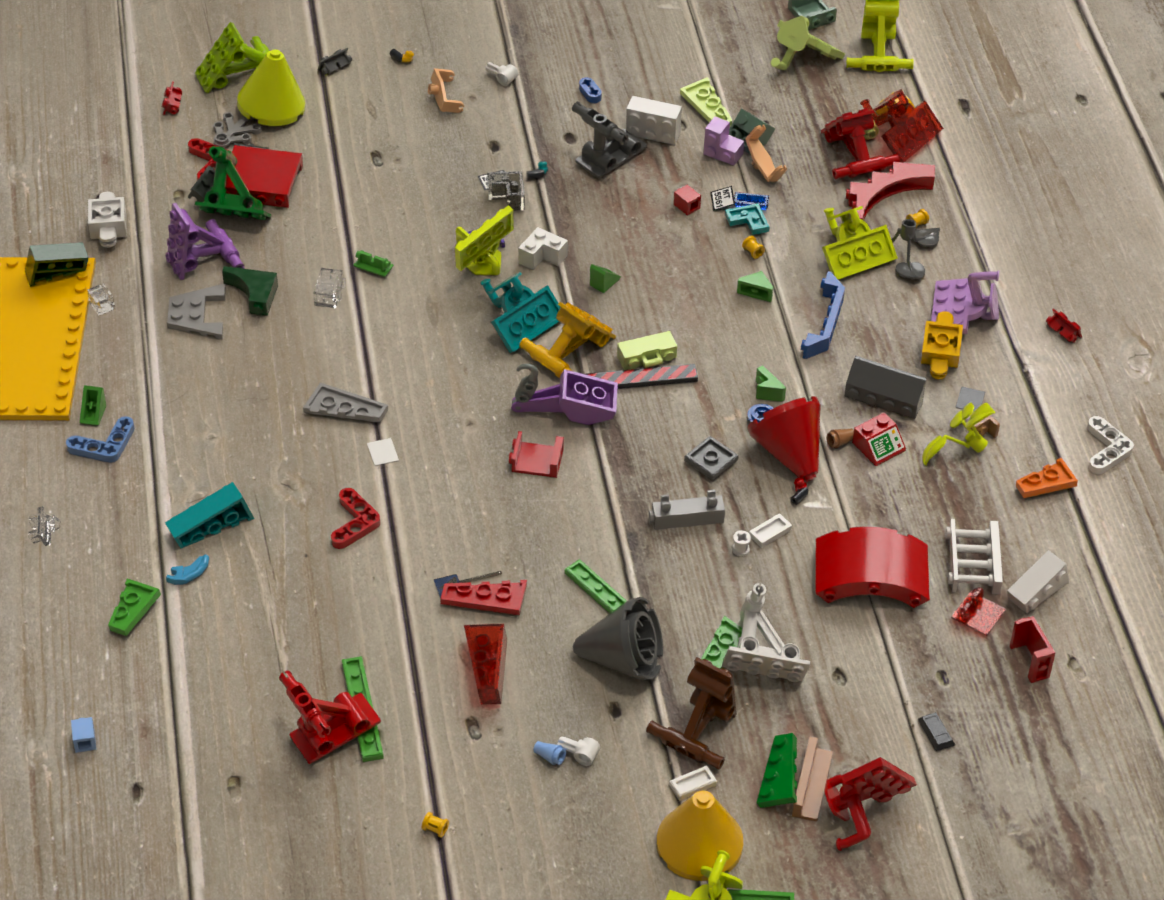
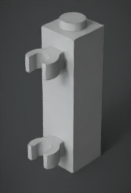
M707 490V497L670 501L669 494L661 495V502H652V510L649 511V521L653 522L655 530L724 523L725 507L722 495L715 496V490Z

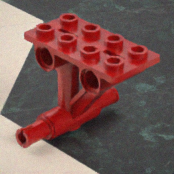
M865 108L854 114L852 112L842 114V116L830 121L831 123L826 124L825 128L820 130L821 134H825L828 143L843 140L856 160L844 167L832 169V175L835 180L847 176L854 178L857 175L878 170L884 171L886 167L893 166V162H900L898 154L887 157L880 155L870 158L864 135H866V130L874 128L872 117L875 113L874 110L868 111V108Z
M285 671V674L288 676L287 678L283 672L279 676V680L287 689V696L301 714L297 721L298 729L291 732L289 736L308 764L313 763L381 723L380 717L362 693L351 697L349 692H342L335 697L333 702L314 699L304 685L295 680L290 671Z

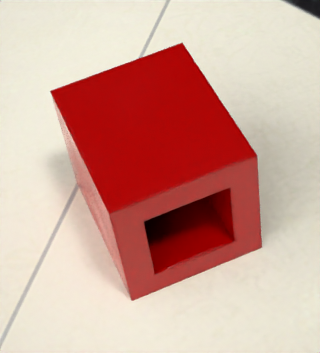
M687 184L674 192L673 205L688 216L701 208V195Z

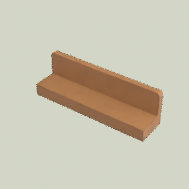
M810 736L796 792L797 802L793 804L792 817L818 821L833 752L817 748L818 738Z

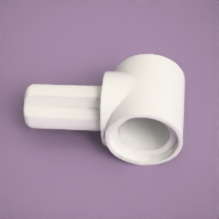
M488 62L485 67L486 71L496 75L498 82L503 86H508L519 74L517 68L511 64L499 67Z
M560 737L557 743L566 751L574 753L575 760L584 766L592 764L600 749V744L588 737L583 740L580 739L578 742L566 737Z

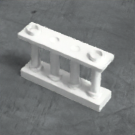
M951 519L950 527H946L945 535L946 539H949L951 572L948 573V584H952V592L956 593L958 583L988 584V586L992 587V594L1000 595L1003 581L998 521H990L989 529L964 530L955 529V519ZM956 537L985 538L989 544H956ZM957 552L986 553L990 559L987 561L957 559ZM958 567L985 568L991 574L988 576L958 575Z

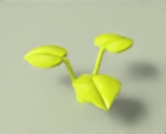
M968 403L950 422L952 428H956L961 423L969 431L965 436L967 441L963 442L948 435L943 437L937 436L926 446L923 452L922 460L924 465L927 466L928 461L945 445L947 439L961 444L967 449L972 447L977 453L981 452L987 446L988 441L979 434L974 425L996 412L988 403H983L973 412L974 405ZM970 416V419L966 423L965 419H967Z

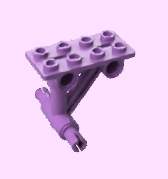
M172 203V210L169 213L171 220L170 225H168V250L165 257L166 261L171 264L174 274H177L180 280H184L186 272L196 269L199 257L219 253L232 267L244 269L245 265L240 260L239 252L233 245L232 239L228 237L224 229L219 228L214 219L206 222L205 226L209 230L207 231L195 225L186 210L180 209L176 203ZM199 240H202V241L206 242V243H204V244H199V245H195V244H194V243L198 242Z

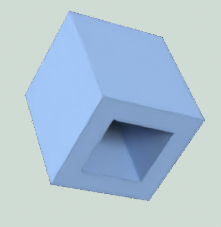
M92 717L71 720L75 753L97 750Z

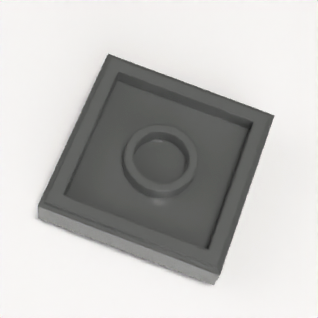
M709 436L685 455L684 461L714 480L738 460L739 455Z

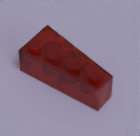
M464 625L481 705L501 704L507 650L505 625Z

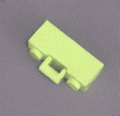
M667 331L617 343V357L624 370L636 369L642 365L644 368L661 365L665 360L671 361L677 358V344L671 332Z

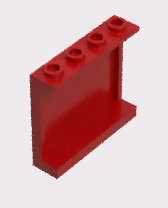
M234 145L232 153L237 158L235 168L252 197L260 200L263 205L289 208V195L298 171L303 169L302 153ZM227 174L226 193L240 195Z

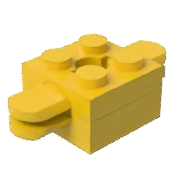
M947 311L938 313L936 322L926 321L921 364L930 365V375L935 379L945 378L948 373V367L958 368L963 325L953 324L954 317Z

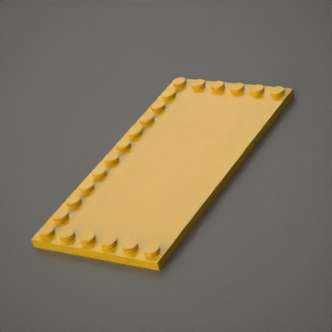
M0 257V420L70 421L96 260L95 258H88L85 271L63 277V274L52 277L51 281L47 282L45 279L35 282L36 285L30 287L25 274L27 257Z

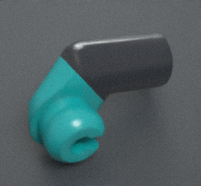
M540 161L538 163L539 168L526 171L527 180L542 178L548 171L547 162Z

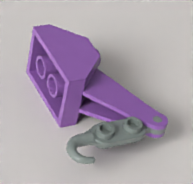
M522 364L516 369L518 372L522 369H529L531 373L521 380L515 391L511 407L514 412H564L570 421L585 425L613 419L616 414L617 382L564 369L560 376V384L536 391L539 372L537 367L532 364Z

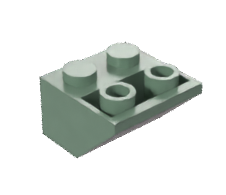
M741 108L729 129V135L743 140L744 151L750 154L745 140L750 132L758 125H761V127L765 125L766 130L758 138L764 146L769 141L775 128Z

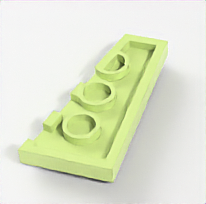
M708 77L680 88V94L709 123L714 117H718L730 122V126L732 125V119L726 108L722 106L720 98L715 94V89L710 85Z

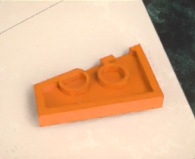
M1061 457L1056 460L1055 464L1044 466L1042 471L1038 473L1032 472L1017 480L1016 488L1023 498L1076 487L1078 480Z

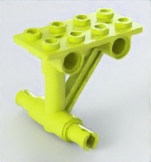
M865 0L861 38L872 39L874 56L864 55L861 58L847 57L846 68H861L864 71L876 72L913 69L914 59H899L897 56H885V43L887 39L896 38L899 0Z

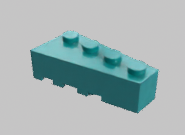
M231 482L180 514L172 517L165 524L180 549L204 540L205 535H216L221 533V529L231 525L233 528L238 526L242 520L247 519L250 521L255 518L234 482Z

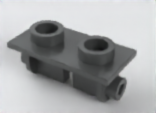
M348 48L339 49L333 55L323 57L317 70L322 69L324 75H329L338 70L336 64L340 68L351 64L352 57L347 55Z

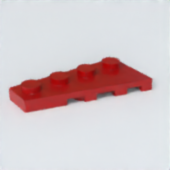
M510 580L497 584H490V581H486L477 585H472L471 582L446 583L443 587L440 602L444 605L520 615L527 580H520L518 583H510Z

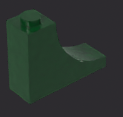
M224 266L222 270L224 284L234 286L247 295L249 298L250 314L268 316L278 288L277 273Z

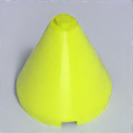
M276 49L269 51L237 96V107L240 113L247 119H250V116L258 119V124L268 126L291 124L297 121L300 114L303 115L305 111V98L284 54Z

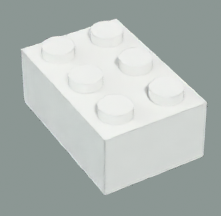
M632 96L626 111V130L639 138L675 145L681 131L682 106Z

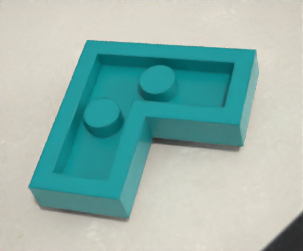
M758 203L725 210V217L730 226L747 223L752 235L769 232L770 226Z

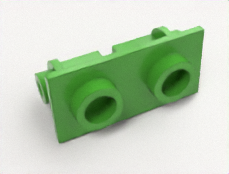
M363 250L356 252L355 257L358 259L353 265L386 277L394 266L387 258L384 259L378 256L373 258L372 254Z

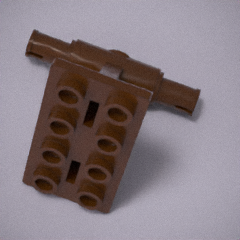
M696 657L694 660L695 666L687 679L688 684L696 687L690 698V704L695 707L685 732L682 733L673 727L666 728L653 720L648 724L646 732L658 737L664 745L677 750L680 754L688 756L699 763L705 762L719 770L724 764L725 757L710 751L707 745L698 741V738L708 723L713 721L715 717L728 722L731 717L735 718L737 715L733 676L728 670L714 666L709 660H702Z

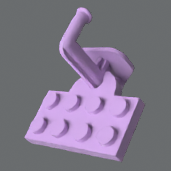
M999 271L976 272L969 274L968 278L936 281L931 321L936 322V317L940 312H950L954 317L953 324L963 325L962 334H968V325L971 320L980 317L985 320L999 319L998 295L995 283H991L990 296H985L982 293L980 280L998 281Z

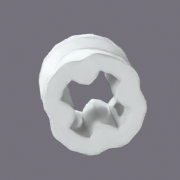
M742 530L735 532L733 535L735 542L732 547L733 553L737 556L748 555L750 552L748 545L751 541L750 534Z

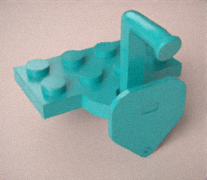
M521 272L509 277L494 288L490 283V279L480 282L492 303L498 308H503L504 313L491 321L509 353L520 348L519 344L523 338L526 337L532 340L559 322L556 316L561 307L558 305V301L549 286L547 285L533 293L530 288L522 285L518 277L522 275ZM502 288L504 294L498 297L495 291Z

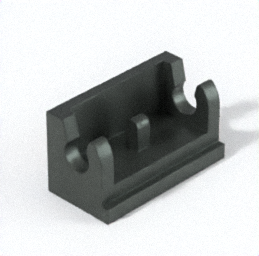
M211 166L206 168L190 189L189 199L193 196L197 199L196 202H204L205 195L213 187L215 169Z

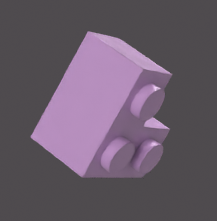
M714 117L705 128L704 155L734 166L743 155L744 141L729 135L730 122Z

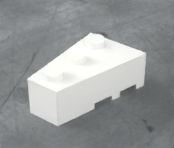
M1048 550L1007 590L1009 600L1027 614L1069 582L1067 564Z

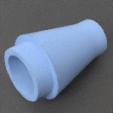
M537 741L533 748L534 753L540 755L552 765L562 764L566 757V750L561 745Z

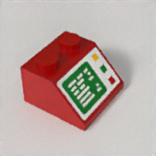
M885 412L854 427L852 443L875 466L906 451L896 423Z

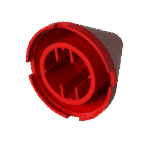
M812 396V401L809 402L803 397L779 405L763 414L764 418L759 423L754 419L747 426L749 435L798 478H803L806 482L815 479L816 474L819 472L821 405L815 396Z

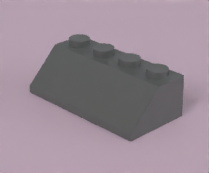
M855 356L846 382L844 396L915 419L923 405L927 378Z

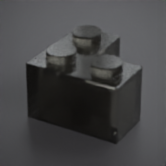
M522 171L487 173L489 200L506 199L507 206L509 205L513 211L525 210Z

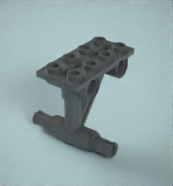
M579 101L573 104L572 111L580 115L585 123L594 128L593 142L588 141L584 144L582 155L576 158L575 162L595 177L601 178L647 148L645 142L629 133L626 129H620L615 123L607 119L604 114H600L593 108L585 107Z

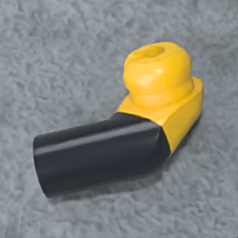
M392 49L390 56L398 62H411L414 53L407 50L405 54H401L396 49Z

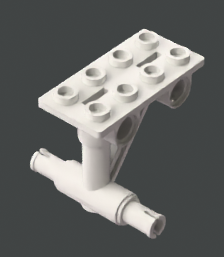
M759 583L754 585L753 590L747 594L739 614L740 620L738 625L742 628V634L739 638L738 648L729 646L723 659L722 667L731 671H747L752 675L763 674L770 678H785L791 682L803 681L810 667V661L800 659V650L795 644L788 643L784 645L761 610L765 601L766 587L761 584L759 588ZM757 627L771 648L759 646V641L756 639Z

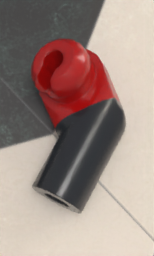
M803 478L794 480L796 493L790 498L794 505L801 502L809 493L807 483L804 482Z

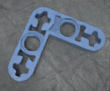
M130 417L119 418L106 442L81 436H71L66 440L67 451L77 456L109 463L115 462L120 458L134 432L133 419ZM117 437L123 438V440L119 442L114 441V439ZM91 447H97V448H98V449L95 450V451H89V450H88V449L91 448Z

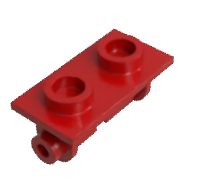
M173 81L170 87H166L164 93L166 98H164L161 106L164 108L163 115H165L166 111L171 114L179 112L182 90L179 87H173Z
M1053 308L1054 315L1046 319L1047 325L1056 332L1063 328L1059 334L1068 342H1075L1077 336L1082 338L1081 327L1076 322L1069 321L1063 312H1057Z

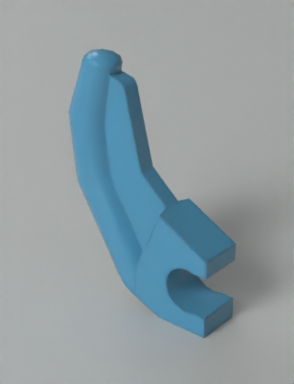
M206 554L199 556L190 566L172 567L171 574L174 576L167 574L166 581L174 585H183L199 577L208 567L209 556Z

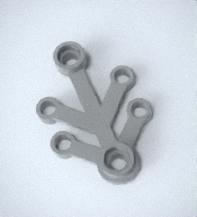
M226 112L223 114V119L227 123L228 131L223 133V123L220 121L215 122L213 129L217 134L213 142L214 145L223 148L235 142L249 144L252 139L248 132H252L255 135L262 132L261 125L253 124L243 127L250 120L245 116L234 125L233 113ZM244 133L241 136H233L235 134Z

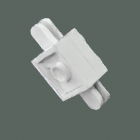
M112 192L101 193L99 199H88L90 238L99 239L103 247H113L116 245L117 237H127L124 197H115Z

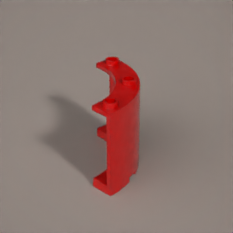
M852 527L850 531L839 533L837 530L816 538V594L827 603L855 595H880L900 600L915 608L930 600L928 545L912 535L904 536L898 534L897 530L883 527Z

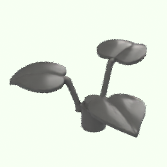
M905 219L902 221L901 228L897 229V233L892 238V243H894L900 234L903 240L908 241L907 263L901 262L896 265V272L900 276L909 279H921L924 277V266L919 262H910L911 240L924 247L935 246L939 242L940 228L916 230V222L914 220Z

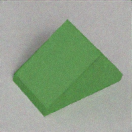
M594 264L590 266V286L602 293H605L621 278V276L607 268Z
M759 271L740 277L737 284V293L772 302L773 286L764 273Z
M84 385L79 423L99 425L106 408L103 387Z

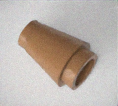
M852 428L831 430L826 435L828 445L838 448L852 441L854 430Z

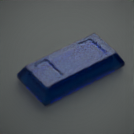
M735 192L734 206L742 207L758 203L762 210L768 209L770 195Z

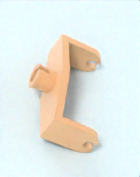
M434 68L431 76L432 84L428 85V94H434L440 111L462 112L463 102L447 100L444 82L454 80V72L452 70Z
M758 125L745 138L753 159L752 165H754L755 169L760 170L767 182H776L787 171L786 165L774 167L770 155L758 139L764 133L766 127L765 125H762V127Z

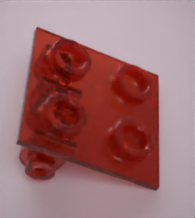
M978 587L969 592L951 618L987 636L1006 611V608L984 598V590Z

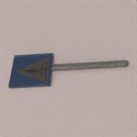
M502 571L460 581L457 574L434 579V583L441 598L443 587L446 583L473 582L501 575Z

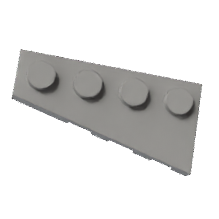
M323 383L318 385L303 407V413L379 423L388 411L387 404Z

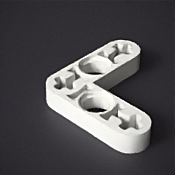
M1093 416L1089 419L1088 431L1107 446L1094 455L1089 463V470L1093 474L1100 475L1132 454L1134 444L1102 417ZM1111 434L1115 436V438L1110 439L1106 437V435ZM1113 454L1116 458H1109L1106 455Z

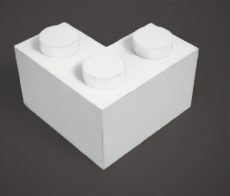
M539 227L518 248V263L532 270L542 260L559 266L568 256V240Z

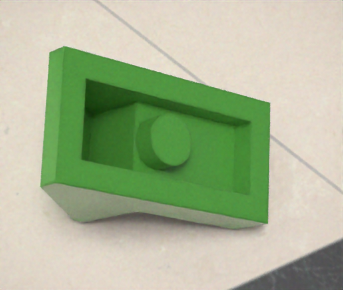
M763 365L758 367L756 372V382L758 384L756 398L783 402L785 400L786 387Z

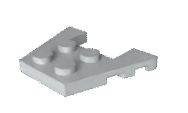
M225 284L169 297L168 328L188 333L195 331L199 332L202 336L207 337L209 334L215 336L216 339H223V322L204 323L206 301H225Z

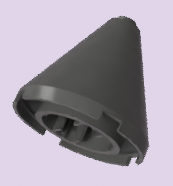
M643 597L629 599L578 636L573 643L574 653L579 658L640 680L654 679L661 669V665H657V659L663 656L662 633L655 610L647 608L645 604H649V601Z

